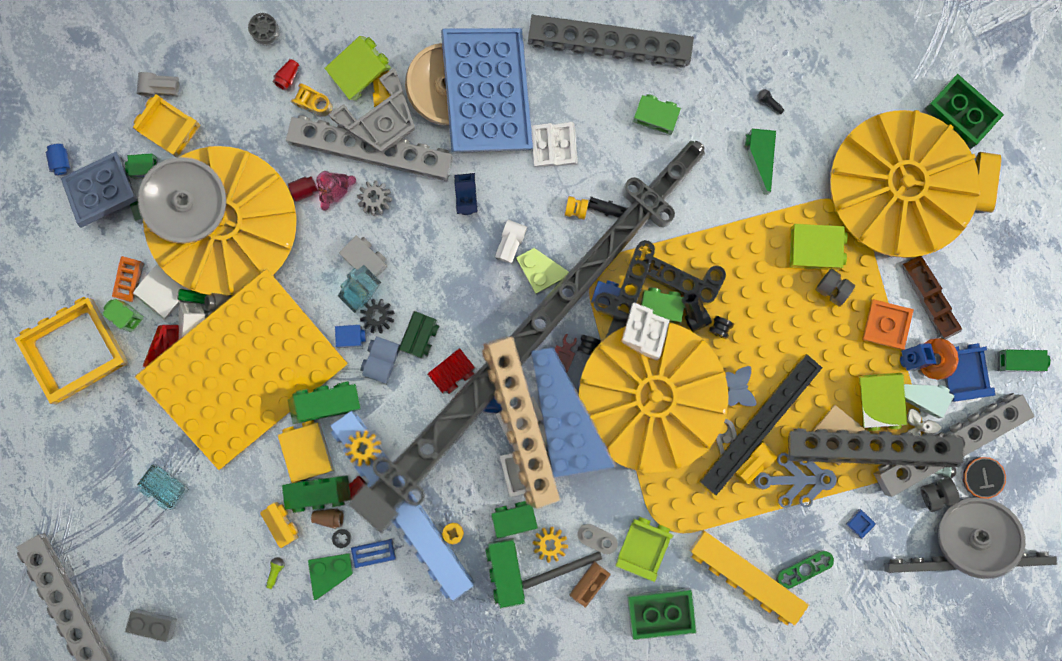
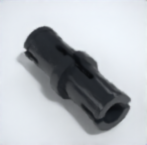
M592 196L587 209L604 213V216L608 217L611 215L617 218L628 209L627 207L613 204L611 200L607 202Z

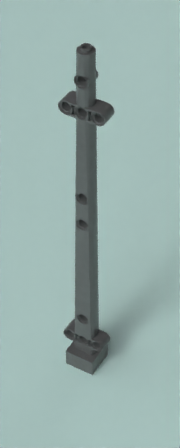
M689 141L649 186L636 177L627 180L623 187V195L632 203L629 208L511 334L510 337H513L521 366L532 355L531 351H535L649 219L659 227L670 225L675 217V211L665 200L705 155V147L699 141ZM676 169L680 176H673L670 170ZM629 185H634V186H636L637 189H638V192L632 193V192L628 189V186H629ZM644 199L652 200L653 206H647L644 203ZM660 212H665V213H667L668 216H669V219H668V220H663V219L660 217L659 213H660ZM570 289L573 292V296L565 297L562 290ZM535 320H544L546 326L544 328L536 327ZM503 356L498 359L500 368L505 365V358ZM488 362L475 373L393 463L386 457H380L374 461L373 471L379 479L371 487L365 484L348 504L381 534L399 516L396 510L404 501L411 506H419L423 502L424 491L418 486L420 482L495 397L494 391H496V387L489 378L488 371L490 367ZM509 376L505 378L504 386L511 379ZM423 445H432L433 453L431 455L423 454L421 451ZM386 462L389 465L388 471L379 473L376 469L378 463ZM396 476H401L405 480V484L400 488L392 484ZM417 490L420 492L421 498L418 502L410 501L408 495L411 491Z

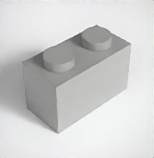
M356 235L339 254L371 284L387 268V265L384 263L387 259L379 251L374 253L370 249L371 243L366 238L362 237L360 239Z

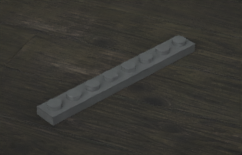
M1047 551L1036 552V556H1028V553L1024 552L1016 567L1057 565V556L1049 555ZM942 556L932 557V561H924V558L917 557L911 558V562H903V559L897 558L890 559V563H884V571L888 573L958 570Z

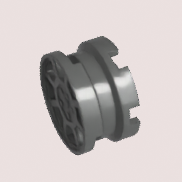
M258 13L250 19L248 30L255 42L260 45H270L277 40L279 26L271 15Z

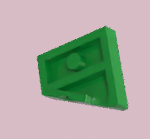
M350 553L308 560L314 600L319 599L353 574Z

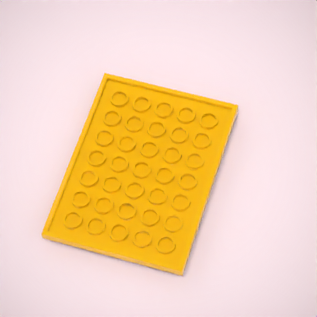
M266 268L136 374L135 378L212 464L220 470L290 412L288 399L292 397L293 393L308 389V393L313 392L314 389L321 387L348 363Z

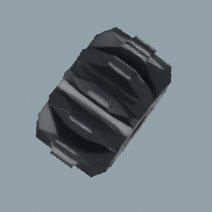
M372 299L371 307L368 303L364 304L368 309L367 311L360 310L361 314L366 315L360 318V322L368 321L363 326L364 329H368L371 326L370 332L374 334L378 327L379 333L382 334V326L387 330L390 329L387 321L394 323L395 320L388 316L394 315L395 312L394 310L387 311L391 307L389 303L383 307V299L379 300L378 305L376 300ZM376 311H378L380 314L382 313V316L379 317V321H376V319H372V316H375Z

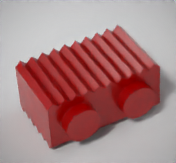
M459 348L427 373V375L442 394L445 392L450 394L458 388L457 383L459 381L470 379L475 374L473 370L476 368Z

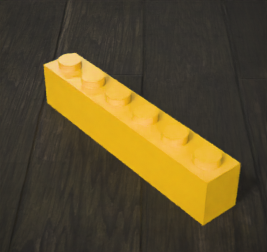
M704 530L689 550L693 553L691 558L700 564L704 561L710 565L708 570L718 577L720 574L727 577L726 583L735 589L737 586L745 590L743 595L752 601L756 598L762 602L760 607L769 613L772 610L779 615L777 619L787 626L789 623L795 626L809 606V604Z

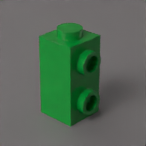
M1006 349L1000 351V371L1045 372L1050 367L1051 359L1048 355V350Z

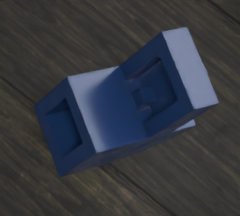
M475 173L454 175L457 214L471 215L477 213Z

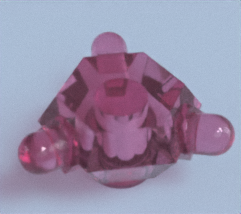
M321 172L316 179L321 209L326 211L329 209L330 203L338 202L347 193V187L356 183V177L337 172Z

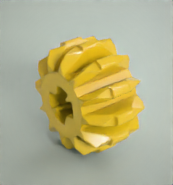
M367 430L364 431L363 438L360 431H356L357 439L353 436L348 437L353 443L345 444V447L351 448V451L345 454L346 456L354 455L350 460L351 463L358 459V466L361 467L363 460H365L366 465L370 466L369 458L374 461L377 459L374 452L381 453L380 449H375V446L380 445L381 442H372L376 438L375 434H372L368 439L369 431ZM362 442H364L363 445H368L364 455L363 452L358 451Z
M550 527V534H547L546 529L542 528L543 537L539 533L535 534L540 541H533V545H540V547L535 548L534 553L542 551L539 555L540 560L547 555V563H550L551 556H554V560L557 562L559 561L557 553L565 556V553L560 548H568L567 544H561V542L567 540V537L558 538L562 533L560 529L554 535V527ZM546 540H555L554 545L556 547L553 550L551 548L547 550Z

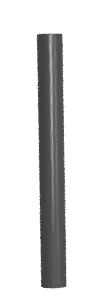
M600 552L593 553L522 581L523 587L528 589L589 565L594 561H599L602 559Z

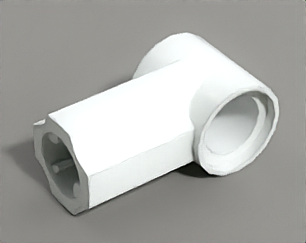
M507 220L502 233L503 238L495 258L512 264L519 243L521 244L527 226Z

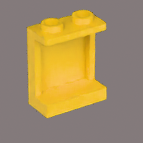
M155 94L154 97L149 98L146 102V108L143 113L135 118L133 128L173 156L179 157L201 125L195 119L187 116Z

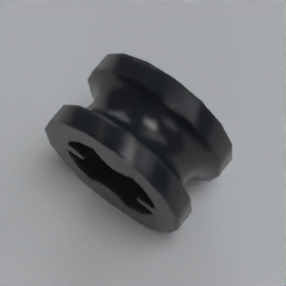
M339 529L332 535V543L337 548H345L351 543L352 538L348 530ZM338 533L347 536L345 544L337 542L336 539L339 538L337 537Z

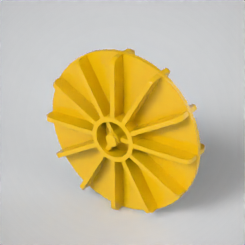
M898 110L880 113L867 119L853 129L844 139L832 163L830 191L835 213H837L845 228L856 238L858 243L861 242L866 247L890 257L912 258L931 254L944 248L964 231L974 214L981 191L979 190V175L974 160L976 156L971 153L969 147L959 134L953 130L954 126L951 124L947 125L933 116L921 113L919 110Z
M208 146L180 156L199 160L214 170L225 189L226 208L218 227L207 237L192 243L167 241L156 235L143 220L146 242L160 268L183 287L207 295H212L211 293L234 295L266 268L274 275L287 259L296 233L294 201L281 176L273 167L258 156L233 147Z
M672 323L668 324L658 360L645 356L624 344L622 339L626 326L620 328L606 337L591 353L582 371L578 396L595 424L601 440L605 443L609 455L616 463L629 469L648 473L668 472L684 467L695 461L712 446L723 427L726 414H728L726 373L717 356L706 342L684 327Z

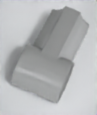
M149 72L138 73V95L152 97L155 94L178 96L180 87L178 77L157 76Z

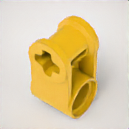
M299 84L300 89L295 98L291 100V103L322 117L328 116L332 112V104L327 96L307 85ZM320 102H326V106L323 109H317V105Z

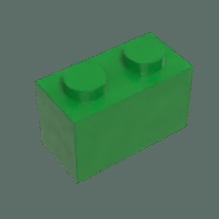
M526 501L515 503V507L507 509V505L494 508L495 512L491 513L497 539L538 529L533 507L530 504L528 505Z

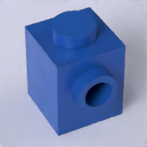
M608 280L606 283L598 281L591 303H594L596 296L603 292L618 296L621 289L618 287L619 284ZM602 297L598 299V305L607 308L609 300Z

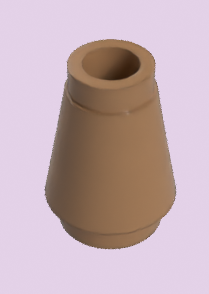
M338 508L313 510L312 523L333 529L341 528L343 525L344 513L339 511Z

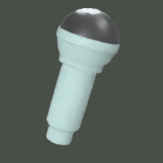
M944 467L935 474H942L946 478H953L956 475V468Z

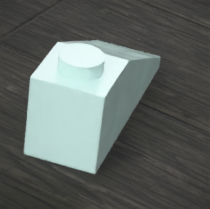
M904 384L906 402L935 418H943L954 395L949 393L950 390L942 385Z

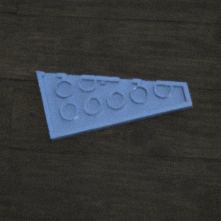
M546 348L531 351L553 477L617 467L609 455L605 443L601 440L586 407L576 393L573 383H571L555 349Z

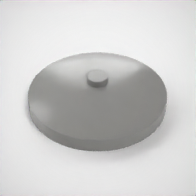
M176 157L160 162L146 174L139 189L138 203L143 220L156 235L170 242L192 243L207 237L218 227L225 213L226 193L219 176L208 165L196 159Z
M968 498L952 505L944 514L938 529L939 545L946 559L962 573L975 578L992 579L1009 573L1017 566L1025 551L1026 537L1019 519L1006 506L991 499Z

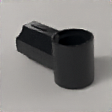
M690 291L684 294L682 303L687 314L685 319L691 331L695 332L711 324V318L698 292Z

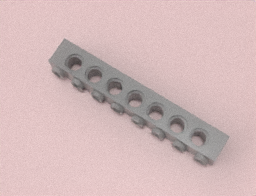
M298 115V118L291 117L286 142L289 145L443 181H448L453 160L449 150L443 148L432 150L429 149L430 146L421 143L415 146L409 144V141L404 139L390 147L396 149L393 156H386L385 152L380 153L376 149L368 152L365 150L367 143L342 126H330L329 122L323 120L312 122L310 118ZM309 129H314L316 131L315 135L311 138L306 137V132ZM328 134L336 135L333 142L325 141ZM353 138L356 140L354 146H345L348 139ZM409 152L416 154L415 159L412 161L405 160V155ZM434 157L436 162L432 166H428L425 164L426 158Z
M1010 393L1002 398V402L986 406V411L968 416V421L952 425L949 428L950 431L945 434H954L956 437L963 438L964 457L1035 417L1024 395ZM1005 409H1007L1009 412L1007 418H1005L1003 415ZM988 418L991 420L989 428L986 427V420ZM970 428H972L974 432L972 438H969L968 431ZM941 432L936 434L935 437H943L945 434ZM916 445L914 447L915 452H923L922 448L919 445ZM934 446L939 454H944V449L941 446ZM882 464L878 467L879 470L873 474L886 496L893 497L944 467L919 466L916 469L915 466ZM899 468H901L903 474L901 478L898 479L896 476V472Z
M38 534L17 546V556L22 563H25L28 569V577L38 587L37 593L48 606L47 612L52 619H55L58 625L56 627L61 637L65 638L67 642L66 647L70 655H74L76 661H113L46 534ZM37 554H39L42 557V563L40 565H38L35 562V556ZM47 572L52 576L51 583H47L45 580ZM56 591H59L62 595L60 602L55 599ZM66 610L72 613L71 620L65 618L64 613ZM76 628L80 629L82 632V637L80 639L76 638L74 635V631ZM85 647L91 649V657H87L84 654Z

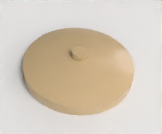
M442 43L426 47L415 56L406 73L405 87L411 105L423 118L438 125L449 126Z

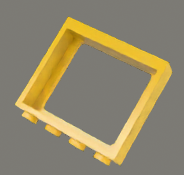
M88 297L79 298L74 302L75 305L58 310L54 317L40 320L37 323L38 326L22 330L19 333L20 336L15 338L18 347L50 404L57 405L129 364L94 299ZM88 313L113 359L68 385L59 388L36 347V341Z

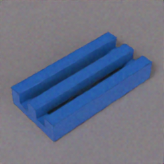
M392 539L351 547L355 568L396 560ZM389 545V548L356 554L358 550ZM390 552L391 555L389 557L358 563V559L365 558Z

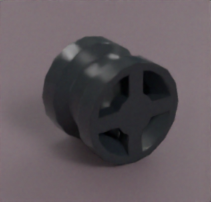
M715 316V323L709 328V332L727 340L729 337L728 332L733 328L734 323L725 318Z
M581 335L580 339L582 342L578 346L577 351L591 355L601 343V340Z

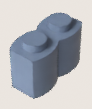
M377 336L375 340L371 339L367 349L370 352L367 360H363L360 371H363L362 376L387 385L400 351V344Z

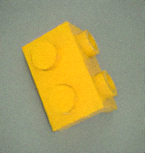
M274 502L260 512L279 548H283L299 538L297 536L298 530L293 522H289L286 516L288 513L283 504Z

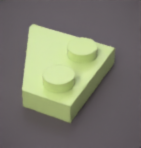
M535 248L516 257L535 294L560 282L569 273V271Z

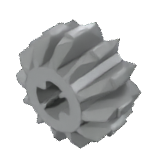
M374 180L373 186L366 182L367 189L359 188L364 194L357 195V198L362 200L358 203V206L364 207V213L369 212L371 209L372 216H375L376 210L382 215V207L387 210L390 208L385 202H392V198L388 197L391 191L390 189L384 190L386 187L384 183L378 187L377 180ZM373 194H377L379 200L376 199L377 202H372L370 199L371 196L373 197Z

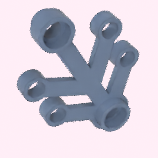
M786 453L779 454L777 462L779 465L786 467L794 476H770L767 473L760 472L754 479V484L759 489H767L770 485H794L785 495L780 496L778 499L779 505L783 508L790 507L792 500L807 484H815L807 495H802L799 499L800 505L808 508L813 504V499L822 490L832 489L837 481L836 475L831 470H821L814 462L807 461L803 463L798 461L801 465H806L815 475L806 476L792 461H788V454ZM783 455L787 457V462L784 464L780 461ZM824 476L829 477V483L825 484L823 482ZM762 477H765L767 479V483L765 485H762L760 483V479ZM786 497L789 502L784 506L781 501ZM803 498H809L808 505L803 504Z

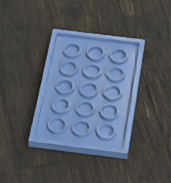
M522 28L442 29L441 38L451 151L484 152L533 149Z

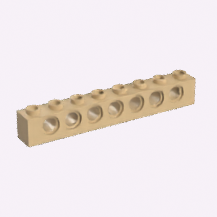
M506 336L484 343L482 354L490 367L488 371L489 378L496 387L494 395L496 401L501 404L502 411L500 415L503 423H506L508 428L506 432L507 439L514 448L512 456L514 462L519 465L520 472H518V476L526 489L524 493L525 500L528 505L530 504V506L536 509L560 501L513 337ZM503 356L505 358V365L500 368L498 359ZM509 376L511 378V385L506 388L504 380ZM516 397L517 405L511 408L510 400ZM522 418L523 425L522 427L517 428L516 421L517 419ZM528 438L529 445L523 449L522 441ZM534 458L535 465L529 469L528 462ZM540 478L541 485L535 489L534 482Z

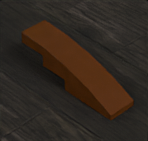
M919 256L904 263L903 268L911 285L941 338L946 340L960 333L962 327L953 315L952 307L942 293L943 288L923 257Z

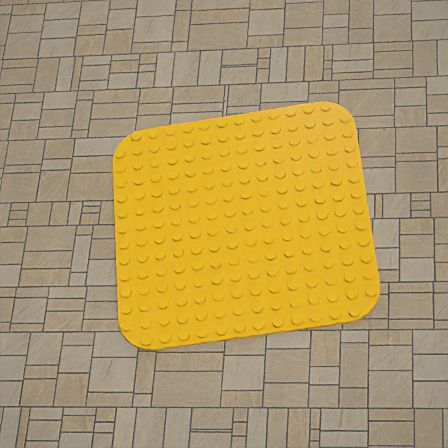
M832 199L814 200L653 243L655 247L653 257L700 280H703L705 273L712 266H721L726 272L725 280L717 297L710 304L704 305L712 323L693 333L704 340L713 350L725 373L731 372L735 374L738 369L746 366L751 367V376L747 383V389L754 396L756 405L743 406L738 402L734 406L728 405L727 408L728 414H726L725 419L733 423L737 435L805 354H808L823 367L761 441L777 456L781 453L788 454V436L790 431L803 428L806 429V432H812L834 405L863 427L861 388L859 384L860 375L902 373L904 384L912 385L909 372L900 362L902 350L862 340L871 300L875 299L888 303L874 250L866 247L861 242L858 243L856 238L846 228L844 229L848 236L847 244H844V253L847 254V261L842 269L835 271L841 274L842 280L848 279L856 286L840 307L830 301V296L824 297L816 291L818 284L829 270L790 268L791 226L794 224L844 226L834 211L835 207ZM644 246L643 249L639 248V250L642 251V255L639 260L643 261L645 255L647 253H650L647 251L648 247ZM635 248L620 252L589 288L590 304L601 342L606 338L614 317L598 312L594 307V303H591L598 281L606 283L608 280L619 284L618 287L621 288ZM653 263L650 264L649 272L654 269ZM636 265L632 267V272L636 276L642 275L641 266ZM660 267L659 270H656L658 271L656 276L659 277V274L663 270V267ZM670 271L664 272L665 280L673 281L674 274ZM717 271L710 273L712 280H720V274ZM646 277L636 304L641 305L643 291L648 290L649 287L660 289V293L669 294V291H676ZM689 280L683 281V288L688 291L692 290V282ZM627 285L625 292L630 296L635 295L636 288L633 285ZM703 289L701 296L709 300L711 299V292ZM626 305L618 306V310L629 313V308ZM684 309L681 323L672 324L679 325L691 331L685 319V316L687 314ZM715 316L725 318L734 323L733 328L728 332L729 337L727 340L709 332V328L715 323ZM905 401L906 417L910 409H915L920 413L919 408ZM907 421V425H902L901 429H889V426L880 427L881 430L869 432L870 434L891 432L892 435H900L915 428V426L910 425ZM726 423L723 424L719 434L727 432L728 426ZM716 440L703 455L679 469L660 473L636 471L648 512L658 524L677 533L698 532L783 509L779 505L778 499L780 496L785 495L794 485H770L767 489H759L755 486L754 480L748 485L735 473L717 496L714 495L699 481L721 456ZM806 441V442H805V445H806L808 448H810V449L816 448V447H815L813 444H811L809 441ZM722 443L724 451L731 443ZM870 444V448L873 451L880 450L877 444ZM891 445L895 452H901L899 445ZM781 456V463L787 462L786 456ZM777 459L767 469L761 471L770 476H794L786 467L779 465ZM792 461L806 476H815L806 465H801L798 461ZM814 462L821 470L828 469L834 472L837 481L832 489L822 490L813 500L878 483L873 473L879 470L878 467L882 464L841 463L838 466L833 462ZM899 468L896 472L897 477H900L903 474L901 468ZM824 476L823 482L825 484L829 483V477ZM762 477L760 479V483L762 485H765L767 483V479L765 477ZM807 484L792 500L791 506L800 504V497L807 495L815 484ZM785 497L781 502L785 506L789 501ZM803 498L802 502H809V498Z

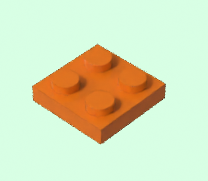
M875 299L871 300L862 340L904 350L914 309Z

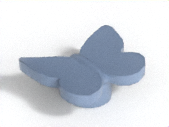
M750 366L738 369L735 374L726 372L729 406H734L738 402L743 406L756 405L754 396L747 389V383L751 376Z

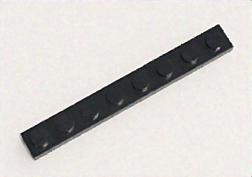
M805 354L699 482L717 496L823 367L808 354Z

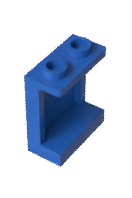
M980 343L967 345V349L960 350L959 346L955 347L959 360L957 369L951 376L945 379L946 388L950 390V394L954 395L951 402L996 396L995 388L990 387L984 351L987 350V346L980 347Z

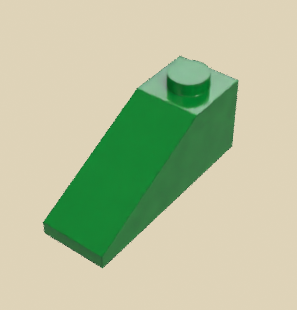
M752 128L749 134L745 135L744 146H747V154L763 194L768 195L772 188L776 131Z

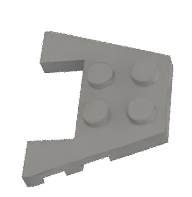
M395 68L379 78L391 96L364 116L356 120L344 104L329 114L334 122L380 153L385 152L415 130Z

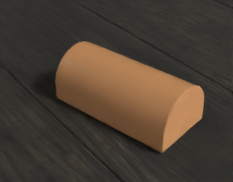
M594 561L569 596L584 607H587L611 574Z

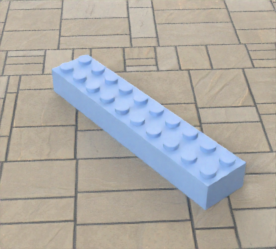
M353 411L331 425L333 429L331 431L332 436L337 442H342L344 446L346 443H353L349 440V436L357 439L356 431H360L362 438L364 431H369L358 414ZM362 442L358 451L363 452L364 455L368 445H363L364 442ZM379 445L375 446V449H380L381 453L374 452V455L377 458L386 457L388 459ZM343 448L344 453L351 451V448ZM352 454V455L347 456V457H348L349 459H351L354 455ZM369 458L370 466H367L365 460H363V465L360 467L358 466L357 459L355 461L357 463L355 468L361 477L366 476L369 481L367 485L371 487L379 479L373 471L374 460ZM380 462L376 469L379 473H385L388 471L389 465L386 462ZM396 476L392 484L400 488L405 482L401 476ZM410 492L408 495L410 501L418 502L413 493ZM404 501L396 510L399 516L393 521L397 529H403L405 541L409 546L414 545L418 551L415 554L422 564L426 562L430 568L428 570L429 575L434 581L438 580L442 585L440 591L445 598L448 599L450 597L452 601L473 587L475 582L448 543L443 539V536L422 506H411Z

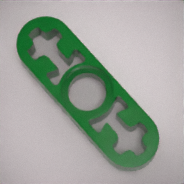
M818 551L779 571L776 580L786 589L793 588L830 569L834 564V557L830 552ZM821 555L828 557L827 565L822 563L816 565L818 570L815 569L814 564L810 561L812 559L815 563L820 561ZM805 563L809 564L811 571L808 575L803 576L799 570L800 566ZM795 568V572L797 576L800 577V579L797 580V577L794 576L789 579V584H787L786 582L782 583L781 580L784 579L783 575L786 574L790 576L794 574L792 569Z

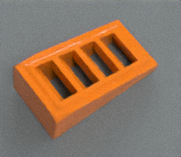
M121 256L112 297L133 302L135 296L133 292L138 286L144 266L143 262ZM127 264L135 266L134 270L127 269ZM124 273L132 274L133 277H132V278L125 277V276H124ZM122 280L130 282L131 286L122 285ZM120 288L128 290L129 295L120 293Z

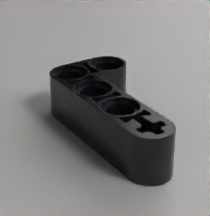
M644 240L638 243L618 296L605 292L596 296L594 307L598 312L619 320L628 319L632 304L637 303L655 253V247L652 242ZM646 246L648 247L647 251L650 253L645 255L643 261L639 260L642 255V251L639 248L643 249ZM633 266H641L643 274L636 276L632 272ZM633 285L636 288V294L628 295L625 292V287ZM602 297L607 298L609 306L601 308L598 305V299ZM626 305L629 308V313L621 315L618 312V306Z
M653 257L651 263L654 264V269L650 272L648 271L646 275L647 278L682 295L690 291L698 292L702 303L707 305L717 297L725 280L726 272L721 266H712L705 273L703 280H700ZM660 267H663V270L660 272L659 277L656 276V274L658 273V271L656 270H659ZM712 271H717L720 274L719 281L711 279L710 273ZM664 272H672L674 280H665ZM689 280L692 282V290H685L682 286L683 281ZM703 289L711 292V299L706 300L701 296Z

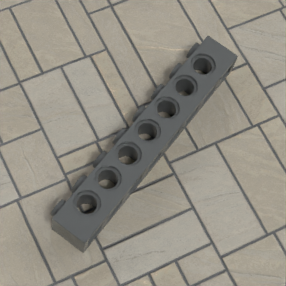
M531 14L528 44H532L535 48L549 46L557 51L571 49L572 52L583 54L585 51L592 52L595 56L613 55L612 57L616 59L629 57L637 62L650 60L658 65L672 63L673 66L681 68L690 64L694 41L693 36ZM547 30H552L555 35L549 38L544 33ZM567 33H572L575 35V39L567 40L564 36ZM586 36H593L596 41L588 43L584 38ZM611 38L616 44L608 46L605 40ZM628 41H632L635 43L636 47L633 49H629L626 47L625 43ZM653 44L656 50L648 51L645 46ZM673 47L676 53L669 54L666 52V48Z
M797 428L794 431H790L788 436V461L959 468L964 463L963 438L956 437L954 434L935 437V434L925 433L922 436H913V433L909 432L892 435L891 432L870 434L869 431L849 433L847 430H838L836 433H831L825 429L806 432V429ZM813 441L816 445V448H808L805 445V442ZM827 442H834L837 445V449L832 450L828 448ZM848 443H856L859 449L851 450ZM870 444H877L880 450L873 451L870 448ZM891 445H899L901 452H895ZM913 445H919L923 452H915ZM934 446H941L944 449V454L937 453Z

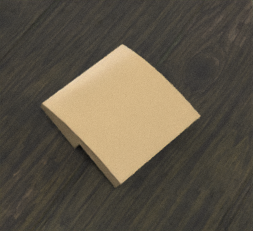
M834 405L812 432H815L817 429H825L831 433H836L838 430H847L849 433L867 430ZM809 441L811 444H813V445L816 447V445H815V443H814L813 441ZM827 442L828 448L832 450L837 449V445L834 442ZM850 442L848 446L851 450H854L857 444Z

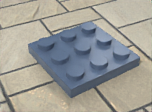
M117 151L61 178L76 223L80 228L137 201Z

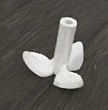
M915 409L909 410L907 421L910 425L915 426V428L908 430V432L913 433V436H921L920 431L935 434L941 430V426L935 421L927 420L924 423H920L921 414Z

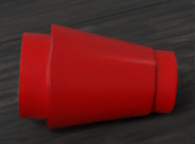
M289 59L273 76L272 82L274 85L285 91L290 88L300 65L295 60Z

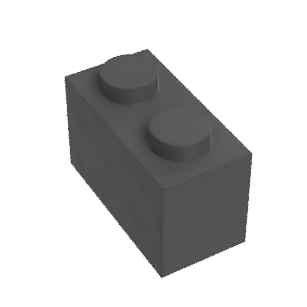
M135 609L130 611L125 632L168 642L173 638L177 618Z

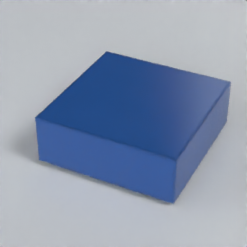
M859 509L846 525L858 537L863 539L876 523Z

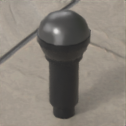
M763 89L759 91L758 100L760 102L767 103L777 113L782 114L785 111L783 106L772 98L773 96L769 90Z

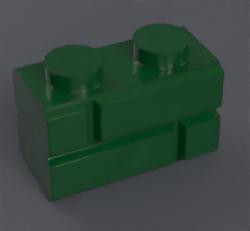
M413 311L399 350L423 359L424 355L428 357L432 348L429 342L432 336L436 337L440 327L437 325L438 320Z

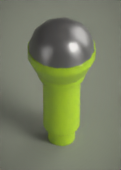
M275 557L270 562L271 571L266 582V588L272 589L279 572L285 566L284 560L280 557Z

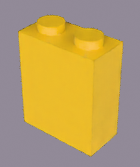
M314 420L302 423L303 427L301 428L288 427L282 429L283 433L278 435L291 483L335 471L321 423H315Z

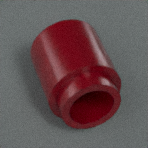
M305 176L288 183V189L295 202L313 196L318 191L312 176L308 178Z

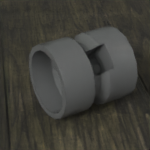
M831 268L818 284L816 291L824 297L830 296V301L840 307L850 296L856 285L848 279L842 280L841 274Z
M950 477L938 480L937 485L930 483L921 487L922 498L930 512L942 509L944 504L950 506L960 502L959 492Z

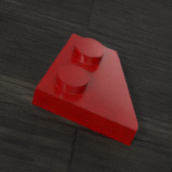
M159 325L157 327L143 367L149 365L179 340V325Z

